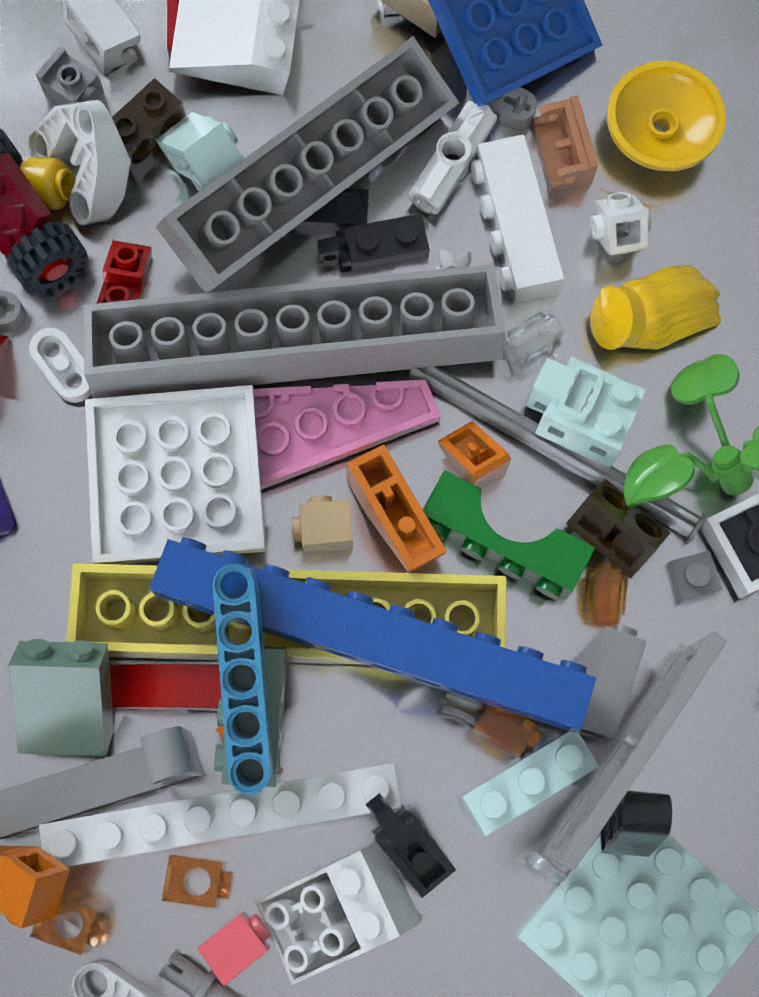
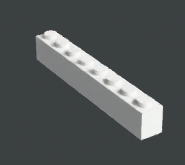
M394 763L286 781L278 783L276 787H266L261 792L253 795H245L235 790L39 824L41 848L65 866L70 867L372 814L365 804L379 793L392 810H395L401 806Z

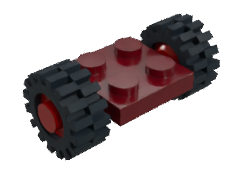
M0 128V251L6 255L9 260L7 262L8 266L26 292H30L33 295L37 292L45 294L48 288L54 291L58 289V284L63 283L65 285L69 282L68 278L70 276L76 277L80 273L78 268H84L86 264L84 260L88 259L87 250L67 223L55 222L53 226L51 223H48L51 213L19 168L23 162L22 156L4 130Z

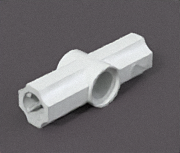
M468 100L448 133L442 135L438 140L434 155L408 194V198L418 209L427 214L434 213L438 215L457 183L467 175L470 163L477 153L478 144L485 141L497 121V115L492 112L490 106L485 104L479 107L476 103L474 104V102ZM455 154L461 159L449 160L445 156Z

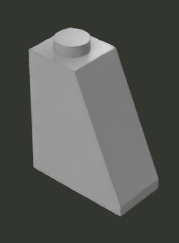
M616 623L612 625V628L605 626L572 660V662L587 667L586 674L597 677L583 727L579 732L606 742L616 739L647 640L636 637L638 632L635 629Z

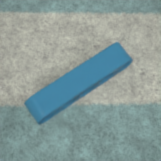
M229 564L217 571L213 578L212 586L227 768L230 784L234 789L245 795H253L266 788L274 774L260 591L257 575L251 568L245 565ZM236 571L242 573L248 582L247 591L240 598L231 597L226 592L224 586L227 576ZM235 618H243L251 625L252 634L249 641L245 644H238L229 636V625ZM237 665H247L255 672L256 681L253 688L248 690L240 689L234 684L232 673ZM251 712L256 715L260 723L257 734L251 736L244 735L238 730L236 718L239 713ZM246 759L258 761L264 770L263 778L256 782L246 780L240 772L241 762Z

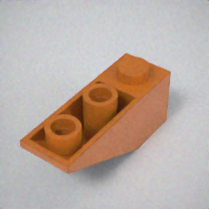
M0 846V913L7 918L9 923L18 926L20 929L55 918L70 869L40 847Z

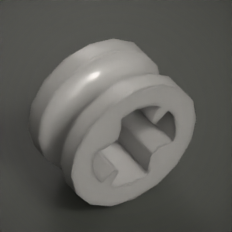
M447 691L448 704L442 705L440 711L458 720L476 725L478 719L475 717V712L478 709H482L483 703Z

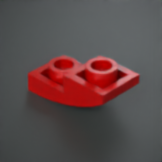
M112 240L102 269L104 282L96 304L143 299L152 255V248L150 246Z

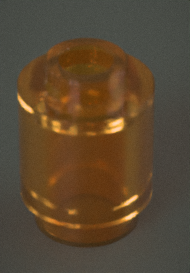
M597 562L595 569L586 570L583 611L587 612L586 622L612 626L614 623L620 624L621 616L625 615L629 577L624 572H621L613 563Z

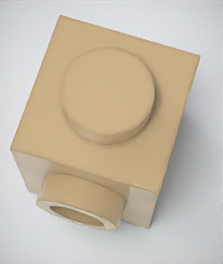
M320 495L308 498L307 503L299 504L300 516L292 517L294 542L302 541L304 553L353 549L349 499L332 501L331 496Z

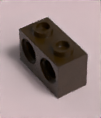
M155 78L112 116L131 160L129 173L133 177L162 151L156 139L186 117L183 103Z
M607 479L589 494L566 522L570 528L631 579L670 535L666 528L638 505L629 509L625 502L624 493Z

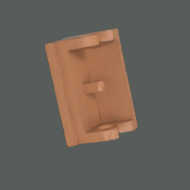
M572 96L567 100L541 106L539 108L541 116L533 118L532 126L551 192L592 184L598 168V162L579 96Z

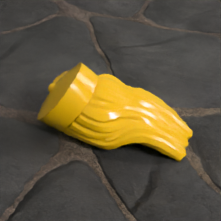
M692 265L665 267L642 278L627 281L621 287H615V285L605 286L600 289V295L596 298L590 313L592 334L598 345L608 350L621 347L654 350L664 348L680 339L720 324L721 317L718 312L720 308L717 302L720 296L719 290Z

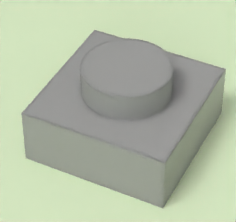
M710 550L667 563L679 604L723 591Z

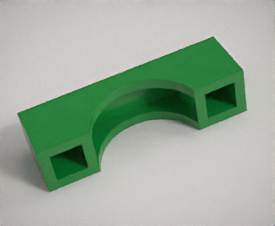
M446 470L441 474L423 508L425 515L440 540L446 541L447 537L462 544L461 550L469 556L478 560H483L484 557H487L499 563L498 569L514 579L520 580L524 576L537 583L536 589L539 592L553 599H559L560 596L567 599L571 595L595 549L590 544L558 528L546 537L533 542H515L502 537L490 527L483 515L481 488Z

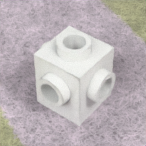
M617 192L610 194L607 199L595 201L596 215L590 218L592 237L600 242L609 255L649 249L650 212L648 207H644L635 195Z

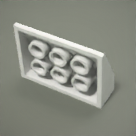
M179 0L169 72L283 95L291 69L299 0Z

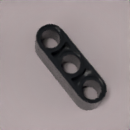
M627 791L601 830L600 842L602 853L649 857L670 834L672 825V801L670 795Z

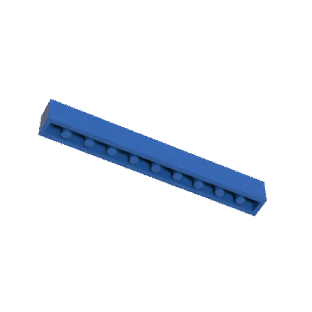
M182 537L180 543L167 539L149 588L156 597L215 615L212 586L213 578L217 571L229 564L245 565L251 568L258 578L264 632L573 733L582 730L597 677L586 674L587 667L581 664L561 660L560 665L544 661V653L529 647L518 646L517 651L501 647V640L489 634L476 632L473 638L458 633V626L442 619L433 618L432 624L415 619L416 612L402 606L391 605L389 610L372 605L374 599L362 593L349 591L346 597L331 592L332 586L315 578L307 577L305 583L288 578L290 572L275 565L265 564L264 568L260 569L247 565L248 558L231 551L224 550L222 556L205 551L207 545L191 538ZM238 571L232 572L225 580V590L231 597L240 598L248 588L246 577ZM235 618L233 622L251 627L248 621L243 618Z

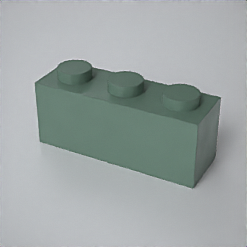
M264 646L274 755V774L266 787H276L280 776L287 647ZM237 665L232 673L233 682L237 687L245 690L253 688L256 676L251 667ZM219 699L217 726H224L222 699ZM241 712L236 718L238 730L244 735L251 736L257 734L260 723L256 715L251 712ZM224 732V744L216 745L214 770L215 772H222L221 784L231 785L228 777ZM246 759L241 762L240 772L246 780L256 782L263 778L264 770L258 761Z

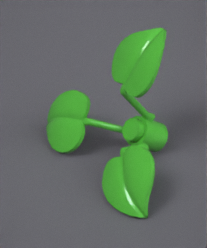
M714 354L707 356L704 360H697L682 369L671 384L674 398L682 404L692 405L706 400L722 445L713 455L712 468L691 452L686 451L679 455L673 445H661L649 449L634 460L626 474L624 498L629 509L644 502L669 497L687 487L695 473L694 465L708 475L711 482L718 480L726 494L739 495L752 487L754 483L752 471H759V426L753 432V440H747L743 443V451L730 446L713 396H721L732 392L739 382V369L732 358L723 354Z

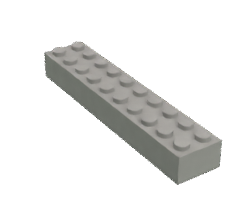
M493 264L83 305L84 376L93 399L258 385L495 361L503 359L505 327Z

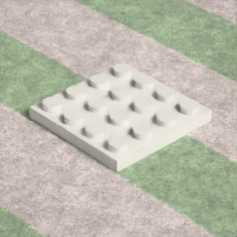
M253 385L85 399L92 564H131L160 561L167 539L180 543L182 537L207 545L205 551L219 556L222 555L224 550L237 554L266 552Z

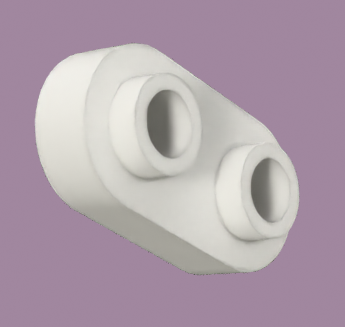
M44 328L38 331L30 341V355L60 397L69 402H81L90 397L92 393L84 376V358L67 335L57 328ZM51 348H60L56 356H47ZM73 379H82V383L79 387H69V384Z

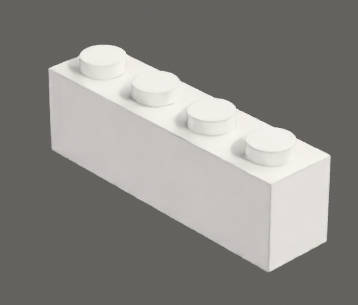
M519 135L478 144L476 160L471 161V172L474 183H481L484 195L480 196V205L484 219L491 220L493 231L490 232L492 252L494 255H500L503 268L499 269V275L503 291H510L513 304L558 295L564 281V276L525 136Z

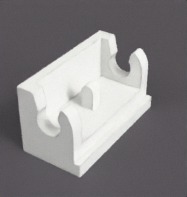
M63 0L64 21L103 75L110 73L112 69L136 57L137 54L133 48L127 49L124 52L123 50L139 43L141 34L115 0Z

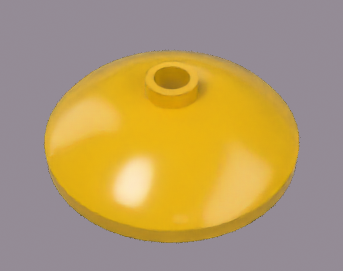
M654 61L630 70L616 84L608 102L607 124L611 137L617 147L635 163L657 171H679L699 164L715 150L725 129L726 110L717 87L702 72L679 62ZM661 126L666 132H660L655 127Z

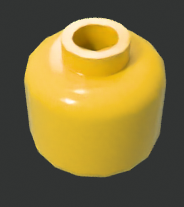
M29 157L20 164L19 168L48 210L62 209L69 202V197L76 180L74 173L64 161L59 158Z

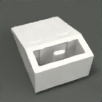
M377 842L255 901L292 985L396 939L421 922L395 864Z

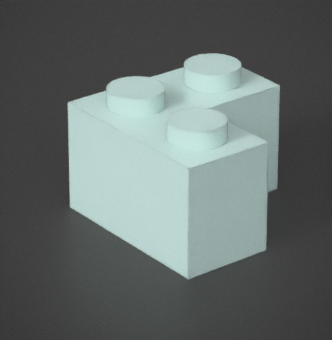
M193 112L156 139V142L175 171L190 178L198 191L205 188L247 157L245 155L242 156L235 144L238 143V138L227 123H221L213 120L211 117H204Z

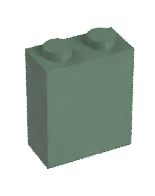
M44 639L19 641L8 664L18 754L106 757L114 732L108 643H92L87 640L48 642Z

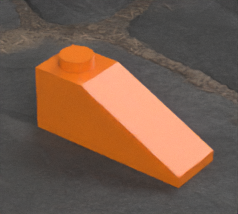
M384 444L347 462L346 480L370 521L408 573L447 553L443 543Z

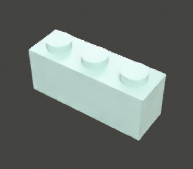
M568 731L459 797L481 836H487L598 768L599 765L579 732L573 733Z

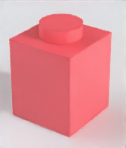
M244 911L200 945L197 950L222 985L225 986L271 948L266 941L271 934L257 914L249 917Z

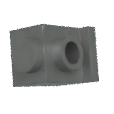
M61 46L55 50L35 74L44 95L59 105L100 100L104 91L98 74L68 55L66 49Z

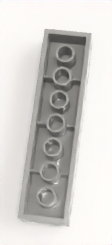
M412 36L167 214L157 224L156 229L202 290L208 293L458 105L459 102L419 43Z

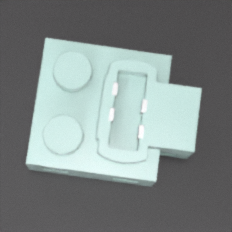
M572 356L567 365L547 357L525 406L543 414L536 429V435L611 468L622 448L646 389Z

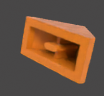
M473 421L438 440L441 449L459 477L481 489L504 476L511 461L509 453Z

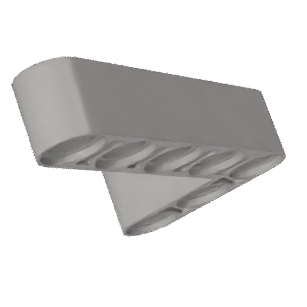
M181 726L163 729L141 737V747L1 790L0 840L38 829L39 824L67 820L203 776L192 732Z

